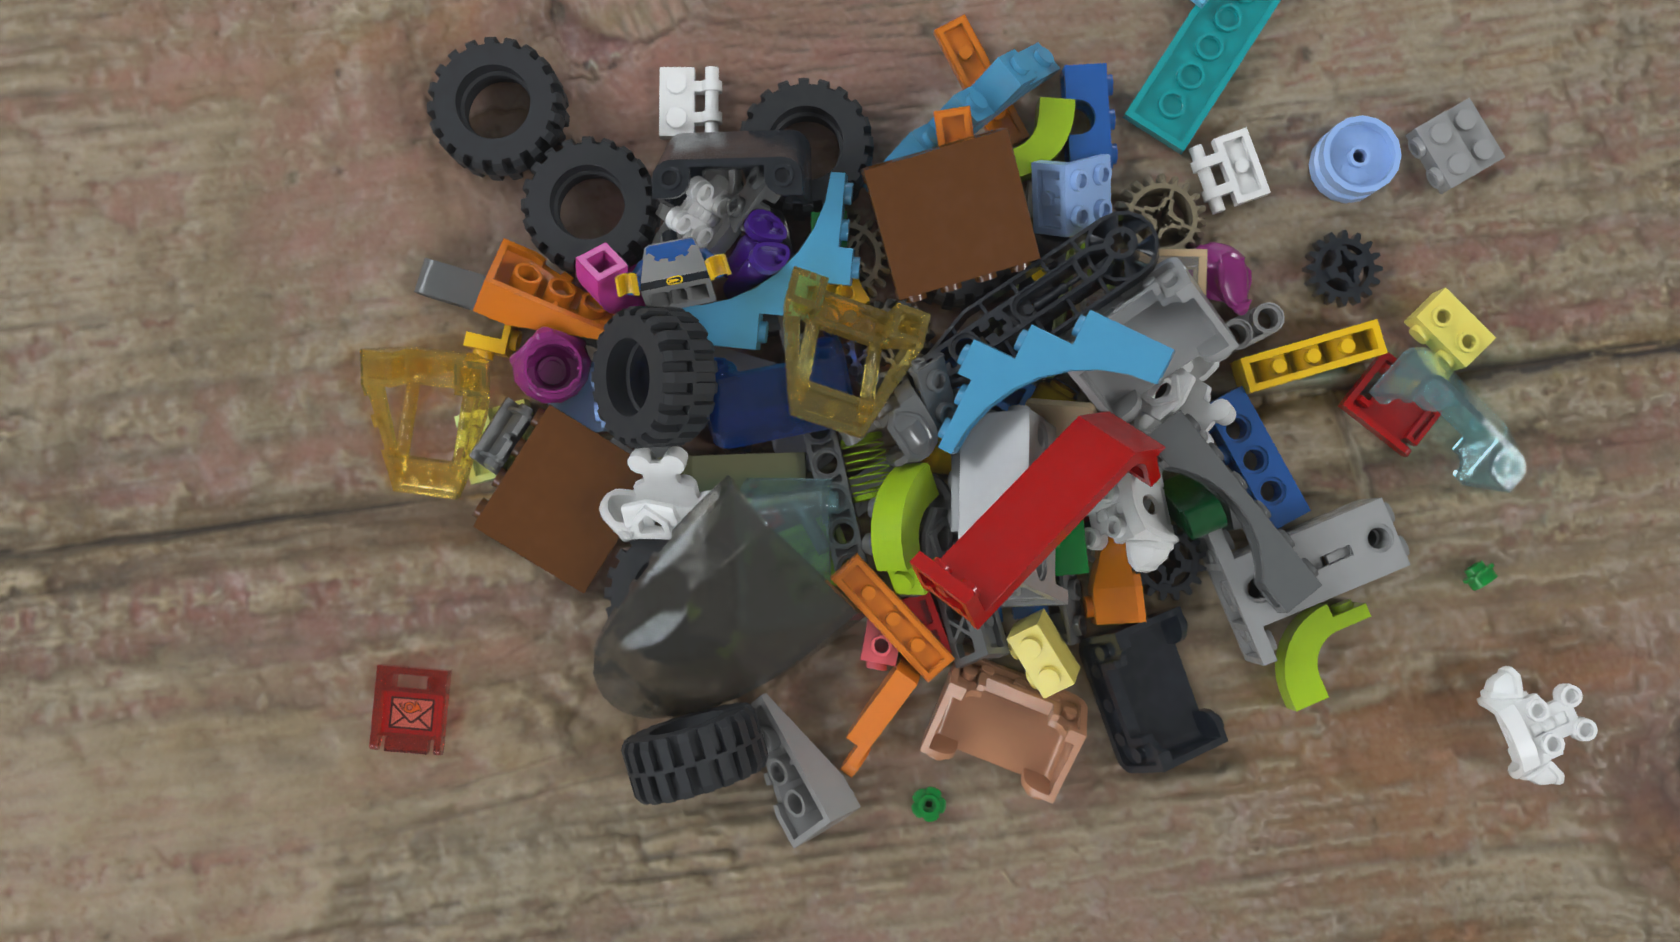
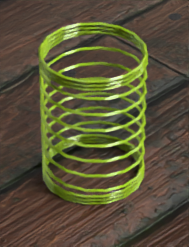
M881 431L867 433V435L861 441L849 447L846 446L843 440L839 441L840 446L842 447L841 449H847L854 446H860L865 444L882 443L869 449L843 455V457L865 452L884 450L883 452H880L869 457H865L851 462H846L845 465L865 460L885 458L881 461L869 465L847 470L846 472H850L865 468L886 466L884 468L869 473L848 478L849 480L865 476L890 473L878 472L888 468L890 466L889 464L875 465L886 460V456L874 457L886 452V449H874L884 444V441H874L876 439L883 437ZM884 475V476H882V477H878V478H875V479H872V480H869V481H865V482H862V483L854 484V485H851L850 487H855V486H860V485H865V484H871V483H877V482H883L884 480H878V479L884 478V477H886L887 475ZM881 485L852 493V495L871 492L853 497L854 503L868 501L876 497L878 494L876 490H879L880 488L878 487H881Z

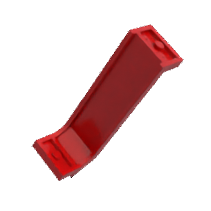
M1110 411L1080 415L941 558L935 557L932 560L919 551L909 562L926 591L932 592L978 630L1127 472L1152 487L1161 478L1157 456L1166 446Z

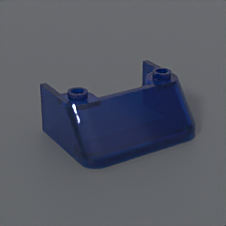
M829 319L822 320L823 337L817 338L807 347L808 358L738 372L733 362L722 357L714 358V361H717L718 372H715L718 392L714 394L713 401L715 406L713 412L707 416L709 419L707 425L713 442L717 446L737 448L841 427L855 420V399L843 345Z

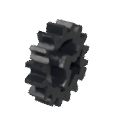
M1347 230L1339 232L1337 238L1333 232L1328 233L1324 236V241L1319 239L1312 244L1315 251L1305 254V258L1311 264L1303 267L1302 272L1310 273L1311 278L1305 281L1304 284L1305 286L1314 285L1316 289L1312 296L1315 298L1323 294L1325 296L1323 304L1326 306L1336 300L1338 308L1345 307L1348 301L1352 306L1361 303V297L1365 299L1373 294L1369 287H1375L1381 282L1378 278L1374 277V274L1383 270L1382 266L1374 264V260L1381 255L1379 252L1370 253L1369 249L1373 244L1371 240L1364 244L1360 243V233L1354 234L1351 238H1348ZM1324 257L1326 263L1323 270H1321V262ZM1345 266L1347 272L1340 273L1337 267ZM1362 268H1363V277H1362V280L1360 281L1359 275H1360L1361 270H1362ZM1327 283L1337 287V290L1330 287Z
M1177 525L1172 526L1174 534L1179 538V542L1174 544V549L1168 555V559L1174 561L1173 567H1167L1166 569V566L1159 565L1153 571L1155 574L1154 581L1147 573L1135 571V573L1141 575L1142 585H1146L1144 594L1151 596L1157 591V599L1165 601L1167 593L1175 601L1180 599L1179 591L1186 595H1191L1193 592L1189 585L1191 583L1201 585L1202 583L1201 579L1196 576L1198 571H1207V567L1199 564V559L1206 557V552H1197L1195 549L1201 541L1199 539L1189 541L1184 531L1177 534ZM1180 544L1187 551L1189 560L1185 559L1179 551ZM1182 572H1187L1186 576L1179 583L1172 585L1176 576Z

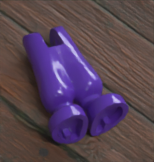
M756 209L744 221L746 234L741 237L734 251L727 259L732 274L723 275L725 278H728L723 285L725 296L728 299L750 291L753 287L768 280L786 265L790 257L788 246L781 244L787 237L786 228L780 219L770 211Z

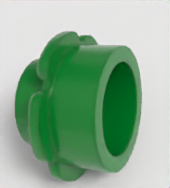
M1483 560L1472 564L1464 570L1467 576L1463 579L1464 584L1468 583L1473 591L1486 586L1498 577L1493 569L1495 564L1489 563L1486 565Z
M932 786L918 789L912 797L914 803L911 808L917 818L922 817L926 822L937 820L940 813H944L946 809V800L941 796V791ZM931 801L932 806L926 807L925 803Z

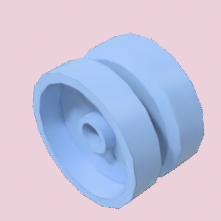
M1364 115L1349 117L1323 135L1312 149L1309 160L1311 180L1318 191L1330 200L1341 203L1361 201L1390 183L1399 170L1402 156L1399 140L1391 127L1377 118Z

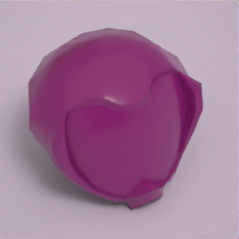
M1210 242L1197 246L1195 249H1208L1206 297L1211 300L1222 301L1238 315H1245L1252 302L1251 299H1248L1252 283V271L1245 264V256L1232 246L1223 243ZM1187 269L1193 277V269Z
M549 327L539 328L509 358L513 366L514 382L527 397L541 403H562L576 396L587 382L592 364L586 350V341L583 338L571 336Z

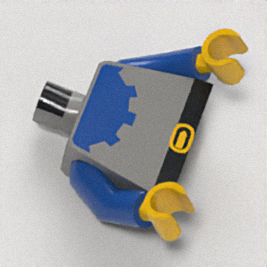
M667 230L660 236L661 243L648 245L644 248L643 260L637 263L632 273H623L615 277L618 297H622L625 294L639 296L641 292L646 306L684 308L716 301L711 281L722 277L724 274L730 275L732 273L725 254L714 255L707 248H699L695 238H682L681 234L673 230Z

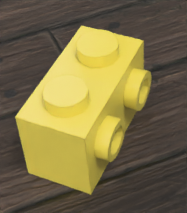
M1447 288L1432 293L1404 321L1410 328V335L1417 342L1426 344L1435 353V360L1442 367L1452 371L1466 368L1496 339Z
M1043 608L1015 622L1007 637V643L1012 657L1016 660L1019 659L1024 666L1026 678L1030 686L1035 690L1038 689L1043 699L1074 685L1080 665L1045 609Z

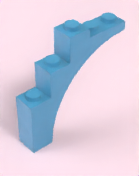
M1039 42L1020 52L1013 49L999 56L972 86L954 94L940 110L970 105L975 134L1018 99L1052 78L1061 68L1054 61L1052 53L1045 47H1042ZM934 117L927 124L911 131L883 162L937 147L938 141ZM864 184L863 187H864V188L866 189V191L868 192L867 185Z
M831 172L826 200L814 229L799 252L777 274L758 287L731 299L682 308L686 312H690L705 327L708 332L707 339L713 343V346L760 350L761 343H766L768 337V322L763 321V314L806 318V312L813 311L814 290L809 289V282L852 286V280L859 279L861 257H855V250L853 248L841 247L842 241H848L850 219H844L845 204L852 205L854 187L853 183L848 182L846 173Z
M1092 310L1089 311L1087 317L1082 314L1079 316L1071 335L1076 337L1073 344L1034 325H1031L1029 331L1023 329L1014 345V350L1018 351L1016 357L974 339L972 345L966 344L963 347L957 360V364L961 365L958 374L971 381L969 385L963 384L955 397L954 404L958 405L953 418L947 417L939 430L938 437L942 440L938 448L950 454L958 453L971 430L992 407L1014 391L1042 378L1071 371L1102 370L1132 375L1159 385L1176 351Z

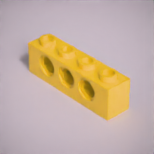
M1378 319L1240 358L1230 363L1237 387L1243 386L1248 395L1372 359L1388 352Z

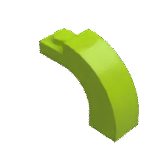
M1039 98L1035 109L1032 136L1022 145L1013 148L1021 183L1032 178L1031 162L1038 160L1054 161L1060 153L1073 125L1075 99Z
M905 463L902 466L895 467L884 479L875 499L871 519L872 554L877 571L888 572L895 594L926 595L929 592L922 587L909 562L920 551L919 527L922 515L928 505L939 495L929 463Z
M1346 599L1331 606L1332 612L1327 604L1318 603L1300 612L1287 626L1279 641L1276 652L1277 661H1275L1276 681L1286 708L1297 712L1329 698L1318 671L1320 649L1326 639L1333 633L1371 617L1366 603L1352 602L1351 599Z

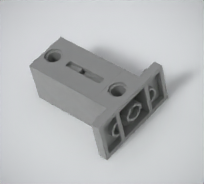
M1013 405L1008 407V411L1001 412L990 409L971 430L960 448L958 540L1055 441L1056 427L1046 421L1044 417L1032 411L1030 407ZM1055 549L1000 606L1001 608L1068 605V590L1057 585L1055 581Z
M1382 498L1358 499L1284 530L1294 541L1295 546L1293 549L1301 559H1308L1317 569L1319 575L1316 578L1322 584L1320 588L1289 613H1277L1255 586L1254 563L1250 545L1231 552L1235 548L1229 532L1226 529L1222 530V528L1197 538L1201 541L1197 546L1199 552H1206V557L1202 558L1203 562L1207 567L1211 581L1245 661L1262 666L1277 661L1274 653L1277 650L1276 641L1269 630H1264L1263 626L1411 565L1407 557L1410 553L1409 547L1401 535L1398 536L1393 525L1395 515L1387 502H1384ZM1249 582H1251L1252 585L1250 593H1248L1247 586Z

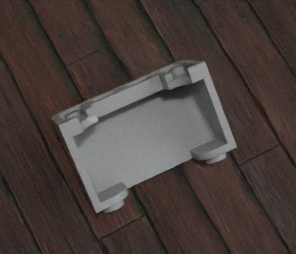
M1171 257L1160 262L1143 281L1096 311L1176 351L1161 381L1199 355L1206 362H1220L1228 358L1232 351L1239 347L1229 328L1178 257ZM1074 327L1059 337L1073 344L1076 339L1075 336L1071 335ZM1109 371L1068 372L1100 412L1110 411L1127 423L1133 421L1139 415L1142 405L1140 395L1156 385L1132 375Z

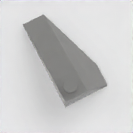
M765 693L750 704L756 709L768 751L766 763L768 772L763 775L766 785H773L778 804L773 805L776 817L795 849L841 822L861 806L840 771Z

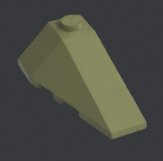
M806 452L688 456L687 465L680 474L692 476L697 481L700 493L716 490L723 496L718 522L808 488Z

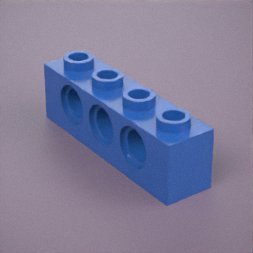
M1243 386L1234 388L1210 401L1209 403L1212 404L1215 400L1221 398L1228 400L1236 410L1234 422L1240 427V434L1237 439L1231 438L1226 432V426L1219 425L1218 423L1214 424L1209 434L1212 435L1217 447L1223 453L1225 459L1222 462L1225 466L1228 465L1232 472L1236 471L1247 483L1248 488L1246 491L1254 501H1261L1270 511L1271 517L1269 520L1278 529L1310 512L1311 509ZM1247 451L1252 452L1257 458V465L1253 470L1246 468L1243 462ZM1265 482L1271 484L1274 489V495L1270 501H1266L1261 496L1260 490Z

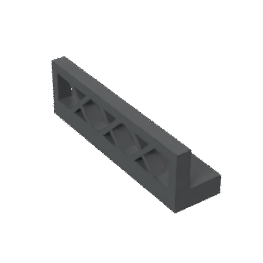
M954 533L952 546L958 541V534ZM936 596L952 655L955 658L956 668L966 667L982 659L1000 658L1010 654L998 609L977 630L963 616L961 621L956 620L953 609ZM966 634L972 638L975 649L974 653L965 656L962 645Z

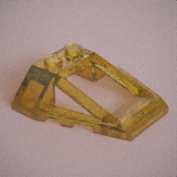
M794 266L783 305V331L791 416L861 439L886 404L895 387L906 374L911 361L922 350L931 314L898 302L889 312L827 291L828 277ZM801 318L806 325L799 355ZM819 329L868 346L860 397L809 381ZM882 349H900L875 395Z
M423 347L360 349L361 387L364 396L369 395L374 414L370 416L374 428H379L385 447L381 452L393 491L452 500L460 498L474 462L469 457V454L480 439L488 416L490 362L477 353ZM406 384L397 441L385 387L392 388ZM420 385L453 388L454 395L462 396L452 461L410 456Z

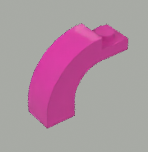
M606 242L576 257V275L580 284L607 312L615 315L620 310L630 306H646L641 292L639 296L625 294L622 297H618L615 277L623 273H632L637 264L628 268L624 260Z

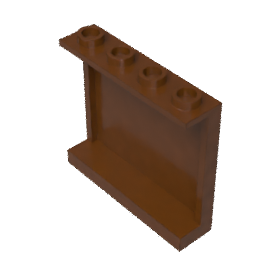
M1008 128L994 129L860 169L863 181L868 188L895 286L894 293L899 300L905 299L906 303L917 302L927 298L926 292L939 288L941 293L954 291L962 287L961 282L973 278H975L976 282L988 281L997 277V271L1010 268V272L1022 271L1031 265V261L1041 259Z
M549 404L546 410L540 407L530 422L534 430L529 438L526 440L521 437L510 455L515 460L510 468L507 470L502 467L491 485L496 490L491 498L487 500L483 497L472 514V516L477 518L473 527L584 594L619 539L618 534L601 517L599 511L600 503L604 496L614 489L634 490L635 482L643 479V476L629 468L627 460L630 453Z

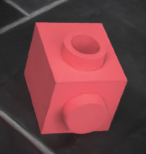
M867 618L860 660L867 661V668L887 671L888 665L896 666L898 650Z

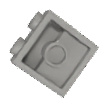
M1470 97L1405 135L1408 139L1410 152L1415 158L1420 159L1426 169L1428 182L1432 187L1438 189L1440 194L1505 158Z

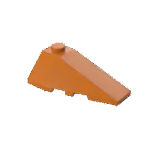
M503 238L483 282L473 311L509 326L538 330L541 327H549L572 336L598 339L599 334L605 331L604 325L614 314L607 312L589 292L586 293L572 283L574 277L565 271L560 275L547 266V259L544 256Z
M1108 536L1106 547L1103 550H1095L1094 558L1096 559L1092 564L1087 588L1088 596L1083 597L1086 618L1091 617V623L1096 625L1147 622L1141 575L1136 574L1134 570L1132 571V567L1128 563L1126 543L1116 544L1114 539Z

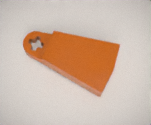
M900 655L896 661V666L891 668L848 731L846 738L855 745L839 770L850 778L859 770L871 751L870 747L918 685L921 675L902 655Z

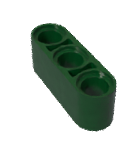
M1182 474L1163 480L1169 516L1190 539H1197L1228 525L1226 514L1219 500L1203 484Z

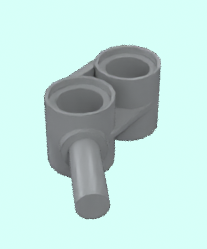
M1271 302L1262 303L1247 311L1245 315H1239L1224 322L1228 328L1237 330L1240 335L1239 347L1233 350L1232 353H1236L1280 330L1285 319L1284 312L1280 306ZM1259 312H1264L1270 317L1271 325L1269 329L1261 327L1258 323Z

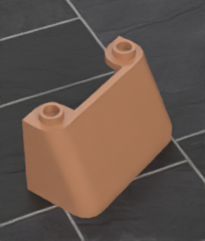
M965 652V656L972 654ZM982 659L963 668H956L953 660L921 741L920 751L939 761L953 758L956 750L1020 774L1021 785L1030 797L1053 804L1087 737L1088 707L1083 699L1066 690H1061L1043 699L1038 689L1035 690L1030 686L1025 674L990 660Z

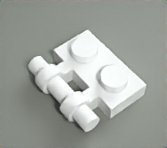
M660 67V139H671L681 133H695V126H705V132H719V125L722 124V112L719 111V94H722V81L719 80L718 67H705V80L696 81L694 67ZM695 95H705V111L695 112Z
M1247 127L1214 138L1211 141L1214 154L1206 156L1202 144L1189 149L1193 161L1190 163L1193 174H1198L1204 190L1201 192L1203 201L1209 204L1212 215L1226 210L1221 197L1230 194L1234 207L1271 193ZM1217 165L1220 166L1226 182L1220 185L1216 184L1211 168Z

